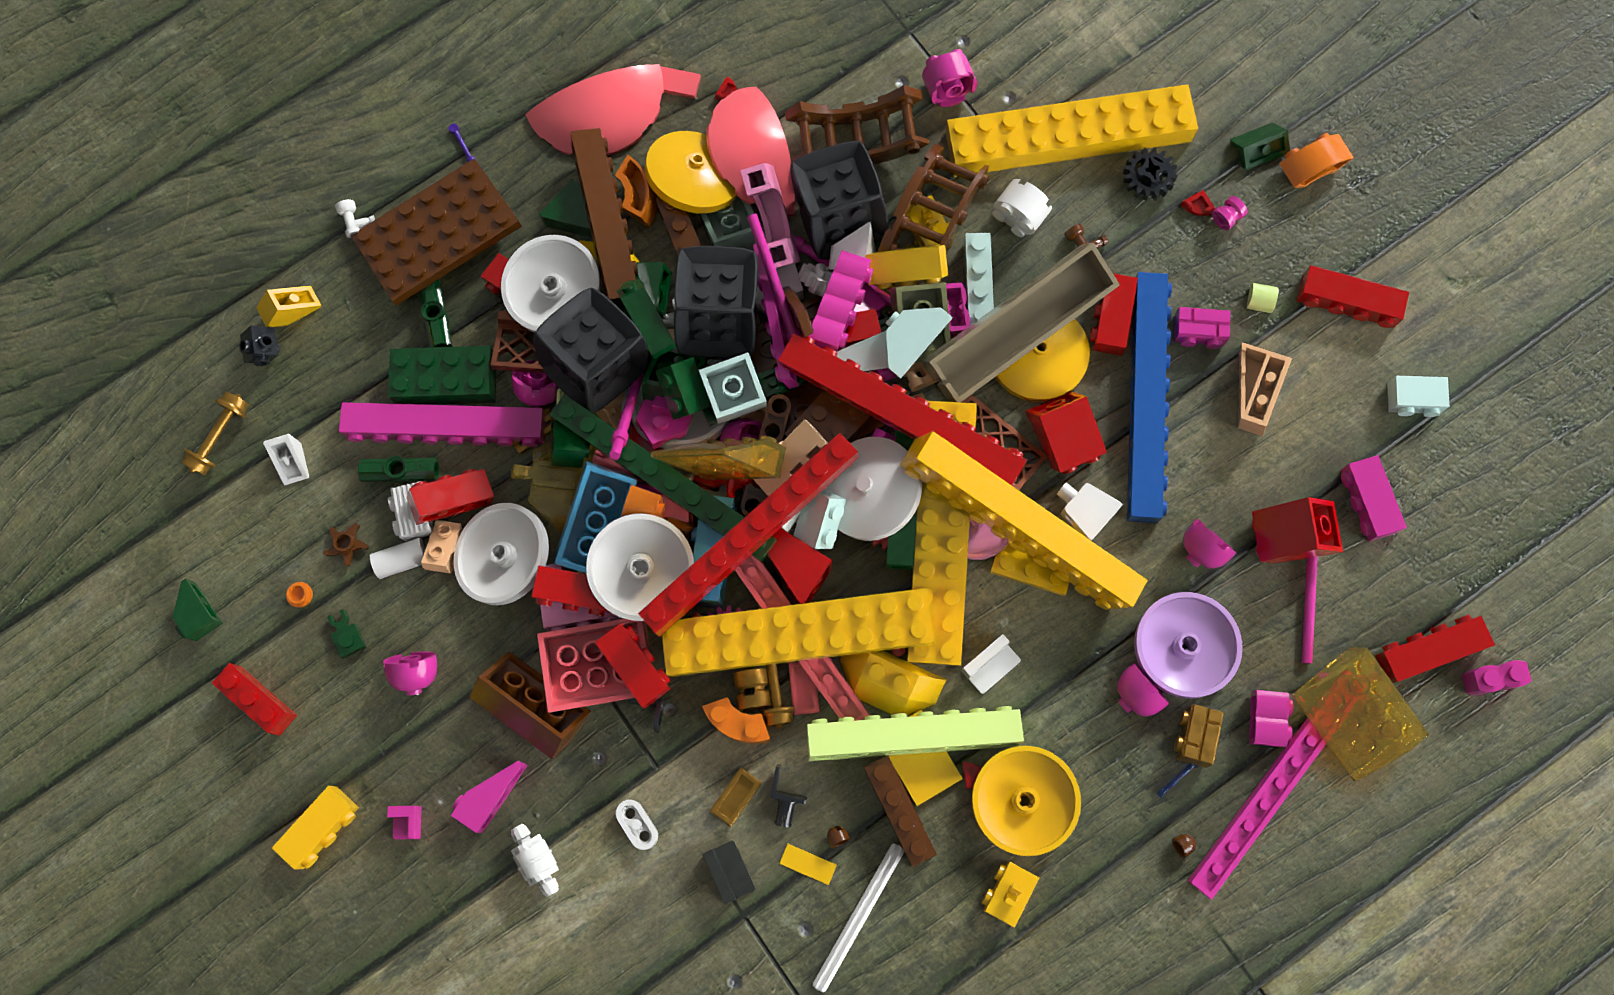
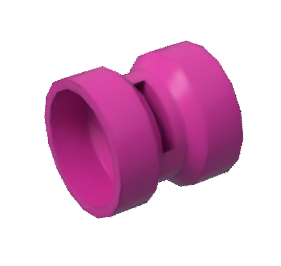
M1230 196L1224 202V206H1219L1212 212V218L1221 229L1227 231L1235 225L1236 220L1244 218L1248 210L1241 199L1236 196Z

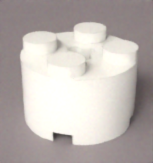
M1013 179L994 203L995 210L992 214L997 220L1011 226V231L1018 237H1023L1025 234L1032 235L1050 213L1052 206H1047L1048 198L1037 187L1029 182L1022 185L1018 183L1021 179Z

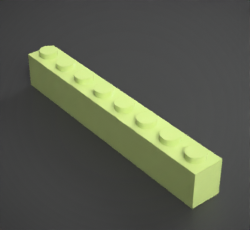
M1011 706L998 707L996 711L986 712L985 708L971 709L970 713L948 710L944 711V715H933V712H920L917 714V717H907V714L899 713L891 715V718L881 719L879 715L866 716L865 720L854 721L853 717L839 718L838 722L828 723L827 719L812 720V724H807L806 727L808 761L1016 747L1024 742L1020 709L1012 710Z

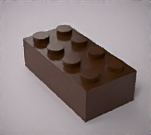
M823 391L784 433V440L804 420H807L828 443L839 433L849 443H852L875 418Z

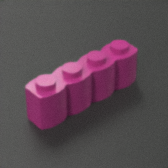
M841 251L817 315L812 323L814 332L808 335L815 341L814 345L822 349L826 346L835 352L839 348L844 349L849 335L845 332L848 326H853L857 316V312L854 309L856 304H862L865 290L862 288L864 283H870L874 269L870 268V259Z

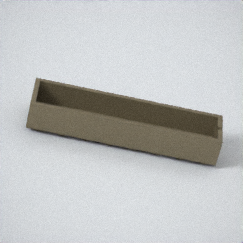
M1094 243L1082 244L921 362L933 380L941 381L937 386L948 402L960 403L1116 289L1120 284Z

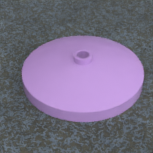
M1180 592L1165 596L1145 611L1136 628L1134 648L1141 670L1152 684L1170 695L1190 699L1208 696L1228 684L1239 668L1242 658V639L1239 628L1231 614L1220 603L1205 595L1193 592ZM1183 643L1187 645L1188 650L1183 649Z

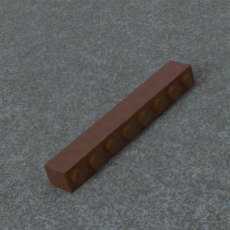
M600 128L571 131L572 153L597 263L601 272L604 293L608 299L623 311L626 308L616 290L620 289L621 285L629 280L635 281V276H638L636 261H631L630 255H633L631 240H626L625 234H628L626 219H621L620 213H623L621 198H616V193L618 192L616 177H611V172H613L612 159L606 156V152H608L607 138H602Z

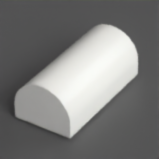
M417 538L370 554V562L375 575L382 579L422 565L421 561L425 552L423 540Z

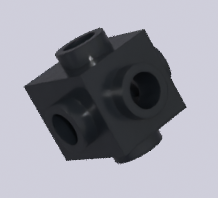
M250 325L240 334L239 349L243 354L244 363L266 366L278 356L280 347L276 341L274 327Z

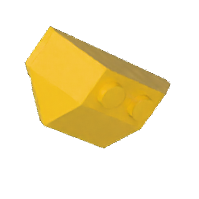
M884 650L842 655L840 659L847 682L859 700L891 715L899 713L910 715L936 704L946 682L945 678Z

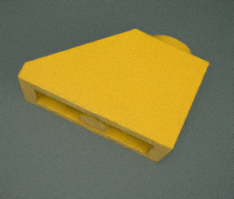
M303 286L267 290L256 309L266 327H278L294 323L319 309L321 304L312 287Z

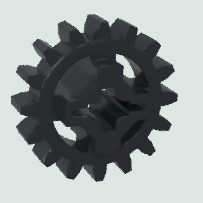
M1145 147L1141 154L1135 151L1132 158L1129 157L1127 159V166L1123 170V174H1125L1123 183H1130L1127 190L1132 191L1134 189L1136 191L1134 197L1137 198L1142 194L1144 201H1147L1149 196H1152L1153 200L1156 201L1159 194L1165 197L1168 190L1171 191L1173 189L1174 182L1178 177L1175 174L1177 165H1170L1173 158L1169 157L1166 159L1164 157L1166 151L1163 150L1158 154L1155 147L1151 152H1148ZM1141 163V167L1134 171L1135 167ZM1165 178V182L1159 185V182Z

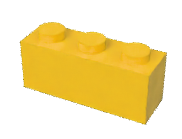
M945 245L875 252L865 255L867 259L871 260L870 268L874 269L869 285L877 284V289L890 288L892 283L901 282V286L916 285V280L924 279L926 284L939 283L941 278L948 275Z
M328 786L276 842L272 849L294 870L308 869L317 861V854L321 849L329 847L336 840V833L341 827L348 826L356 817L354 813L359 807L338 787Z

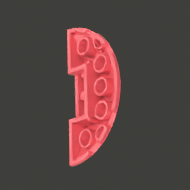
M660 65L632 66L587 78L553 94L525 115L534 132L541 139L543 138L552 144L555 150L564 154L571 155L572 153L571 131L600 128L602 138H607L608 152H606V156L616 154L642 138V133L650 124H654L661 109L662 93L664 94Z
M747 87L733 91L717 104L712 112L711 122L707 127L706 139L711 161L722 180L727 179L736 189L735 194L749 205L756 202L752 196L747 195L740 170L763 163L773 165L788 217H793L795 215V194L790 173L791 159L786 138L776 112L765 95L757 87Z

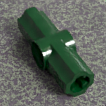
M438 279L419 291L422 303L421 314L425 319L430 348L453 347L449 329L450 318L446 312L441 282ZM439 313L438 316L432 318L434 314Z
M392 456L388 459H360L357 473L360 482H396L404 484L409 481H436L439 476V465L437 458H401L400 456ZM403 465L402 472L394 475L396 467Z

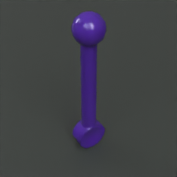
M455 123L449 126L450 132L456 136L467 157V162L471 161L475 157L471 156L461 138L458 125Z

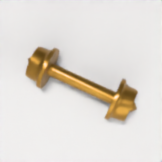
M225 391L220 399L214 401L225 409L197 453L186 448L183 450L185 455L181 463L189 467L190 473L197 471L205 476L210 468H215L216 465L208 461L206 457L233 414L244 419L247 417L245 412L249 404L242 400L240 394L233 395Z
M776 664L766 665L772 709L764 710L760 713L765 718L767 727L776 726L781 730L784 725L793 723L795 707L782 706Z

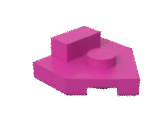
M656 396L654 401L644 399L636 417V424L648 439L651 448L656 449L662 446L664 442L686 436L693 414L673 420L666 399Z

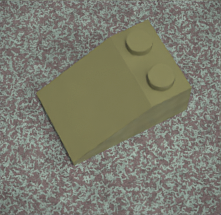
M946 282L890 287L892 315L895 311L901 314L903 310L941 307L948 313ZM949 323L914 363L921 362L951 340Z

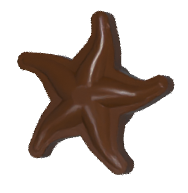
M355 523L346 532H337L334 527H331L329 531L333 539V545L330 549L325 550L323 554L325 556L341 554L344 558V565L349 567L355 551L369 549L367 544L356 539V533L360 525Z

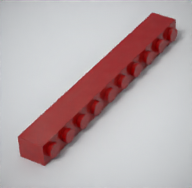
M793 333L778 359L780 367L914 440L930 432H935L1011 486L1014 485L1027 461L1022 457V452L1012 447L1006 449L1000 446V441L988 434L984 437L976 433V428L967 422L960 424L952 419L953 415L942 409L936 411L930 408V403L918 396L914 399L906 394L907 391L897 384L890 386L883 382L884 378L872 371L868 374L860 370L861 366L851 359L844 361L838 358V353L831 348L824 346L822 349L814 345L815 341L809 336L805 337L803 334L798 336Z
M839 433L638 613L639 616L659 637L664 634L858 459V451Z

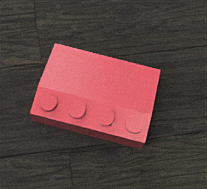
M619 619L538 633L548 713L635 698L595 642L622 623L626 628L631 625L639 636L636 642L642 649L647 647L650 651L646 622Z

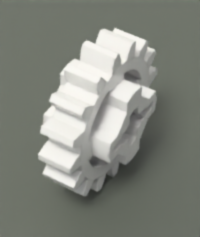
M804 263L798 277L801 282L805 283V286L809 287L808 290L811 293L823 297L834 271L828 270L829 267L818 263L816 266L808 263V265Z

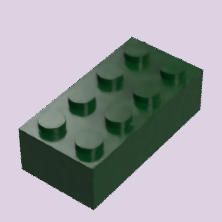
M491 346L390 349L388 398L394 404L415 405L496 403V370L491 369L493 349Z

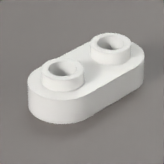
M625 800L620 803L616 810V818L631 843L640 850H648L654 847L658 841V831L642 805L634 800ZM630 808L635 810V816L632 819L626 816V812ZM643 831H647L650 835L649 839L645 842L640 838Z

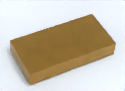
M740 767L710 809V812L732 827L762 785V782Z

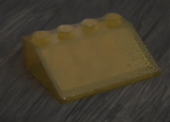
M761 436L759 440L743 437L740 441L725 438L721 442L707 439V442L652 451L650 457L706 480L780 478L786 447L776 443L777 440L768 436Z
M1350 647L1292 694L1354 782L1408 753L1429 736V733L1367 647Z

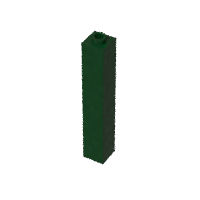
M896 430L895 442L908 451L914 439ZM917 509L902 529L888 536L886 569L912 571Z

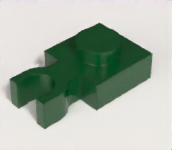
M342 609L340 610L342 615L341 621L336 622L332 615L327 617L330 624L336 627L337 631L330 634L340 658L344 659L367 646L357 624L348 625L349 616L346 610Z

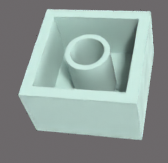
M749 353L699 370L718 424L767 407L766 399Z

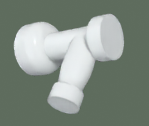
M342 200L335 205L337 213L344 217L347 227L345 231L347 238H352L350 235L358 233L361 228L375 220L374 216L355 220L353 213L356 211V205L353 200Z

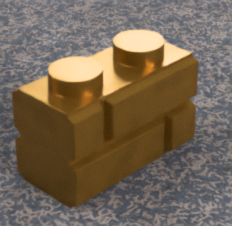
M1195 704L1189 706L1187 711H1182L1179 725L1183 726L1182 735L1177 736L1174 745V751L1178 752L1177 760L1204 768L1214 765L1223 712L1207 709Z

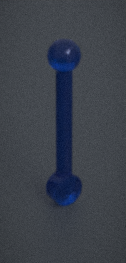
M1190 763L1165 787L1161 788L1157 795L1162 798L1187 773L1199 766Z

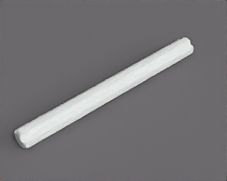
M895 843L890 846L815 978L813 986L821 992L827 990L904 854L901 846Z

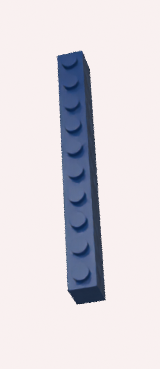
M1138 272L1136 275L1138 280L1132 310L1127 521L1158 523L1167 513V501H1163V491L1167 490L1168 478L1164 476V466H1167L1168 451H1164V442L1168 441L1169 428L1165 426V417L1169 415V402H1165V394L1169 392L1170 379L1166 378V369H1169L1170 354H1166V349L1171 340V331L1167 330V321L1171 319V306H1167L1168 298L1171 297L1172 283H1168V274Z

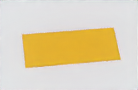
M787 844L779 863L829 885L837 866L832 862L790 844Z

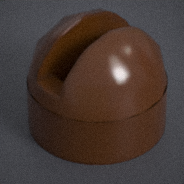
M840 825L831 827L827 833V840L832 849L850 840L847 831Z
M1180 834L1172 839L1174 849L1182 858L1192 854L1196 848L1195 839L1191 835Z

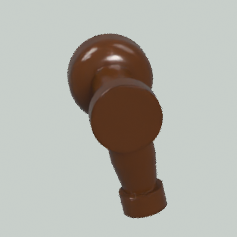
M1081 223L1074 225L1064 233L1066 239L1074 241L1077 247L1087 244L1082 236L1084 228ZM1103 235L1089 243H1094L1098 249L1101 246L1107 245L1108 239Z

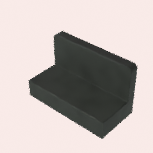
M729 841L703 853V857L725 904L755 890V885L734 841Z

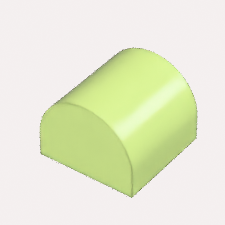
M1252 283L1249 289L1246 309L1272 313L1278 299V287Z

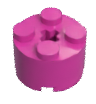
M955 49L940 56H931L926 60L927 66L922 72V79L935 105L936 103H939L940 107L957 105L966 100L965 95L971 92L973 94L976 90V77L962 50Z

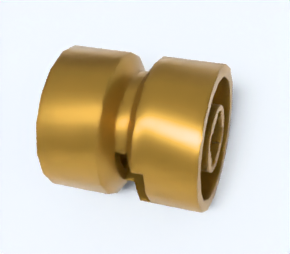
M750 669L733 674L735 689L739 690V694L736 696L738 711L758 710L772 706L770 691L765 689V686L768 685L766 669ZM750 690H755L754 695L750 694Z

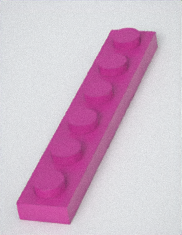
M754 244L753 248L757 255L759 272L757 285L759 290L763 291L764 299H761V305L764 313L768 315L769 321H766L765 324L769 336H772L773 344H770V349L778 364V367H775V373L779 382H783L788 389L798 386L796 375L780 367L778 359L788 344L785 336L787 331L757 245Z

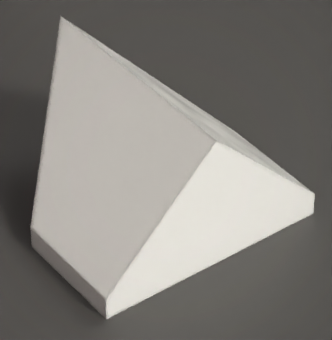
M868 222L831 246L828 270L834 271L842 250L866 258V254L876 252L871 222Z

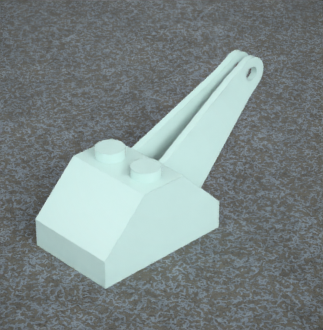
M941 307L903 310L901 314L895 311L886 322L889 326L886 331L837 351V357L844 361L847 359L855 361L861 366L860 370L862 371L889 368L898 377L902 378L953 317Z

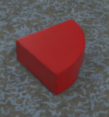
M726 76L715 94L716 100L721 101L733 91L738 90L732 79Z
M1204 190L1183 200L1181 206L1186 211L1197 216L1211 215L1216 209Z
M962 762L965 789H973L975 779L981 767L974 763Z

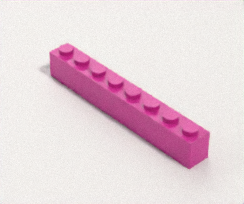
M342 403L339 432L351 442H362L363 439H372V441L378 443L397 440L399 443L410 444L413 440H422L425 444H437V441H447L448 444L452 445L472 442L474 445L485 446L487 442H494L500 446H512L513 441H519L523 446L537 447V444H545L546 437L544 431L547 423H545L547 414L543 408Z

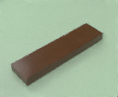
M783 287L793 320L805 337L813 334L814 330L806 308L791 287Z

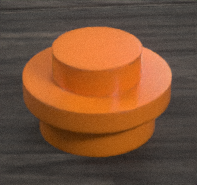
M304 582L292 584L286 592L288 603L296 608L307 606L313 597L311 587Z

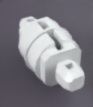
M521 824L511 830L514 842L519 844V846L511 850L514 856L513 859L525 881L530 886L539 882L541 885L539 887L540 890L548 897L559 890L556 879L551 876V874L559 870L556 865L557 862L551 853L552 850L549 849L540 834L530 838V831L524 824Z

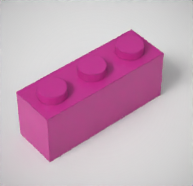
M1378 455L1350 463L1341 469L1342 483L1349 490L1351 506L1358 513L1361 532L1364 536H1367L1369 542L1399 533L1407 528Z

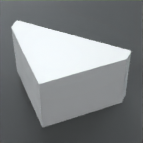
M290 434L264 441L263 444L284 485L309 478L302 444Z

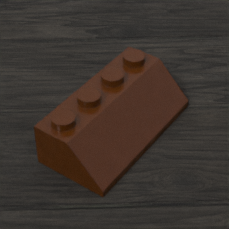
M510 651L478 676L469 697L551 759L568 745L591 713L586 707L548 713L543 676Z

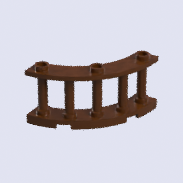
M902 85L887 94L879 96L878 102L865 105L864 101L843 104L842 109H829L828 105L798 102L785 111L786 121L794 122L800 128L803 153L795 159L813 152L809 125H821L824 128L826 145L829 147L836 145L834 126L849 124L852 127L853 141H861L864 145L861 123L873 119H878L882 147L867 150L873 165L908 154L918 153L921 148L929 144V139L915 135L911 108L913 104L922 100L921 90ZM902 110L906 137L891 143L888 118L890 114Z
M935 144L924 157V160H927L925 166H918L893 213V216L897 217V219L893 222L890 231L886 229L878 252L902 250L903 248H900L899 244L896 243L901 230H908L935 243L945 245L947 250L958 225L962 226L968 215L966 210L980 189L984 190L989 180V175H986L989 166L984 165L978 173H975L945 160V157L942 156L944 147ZM943 169L972 183L968 188L934 172ZM933 183L963 196L957 209H953L923 196L921 190L924 185ZM913 205H921L951 218L945 234H940L911 221L908 215Z

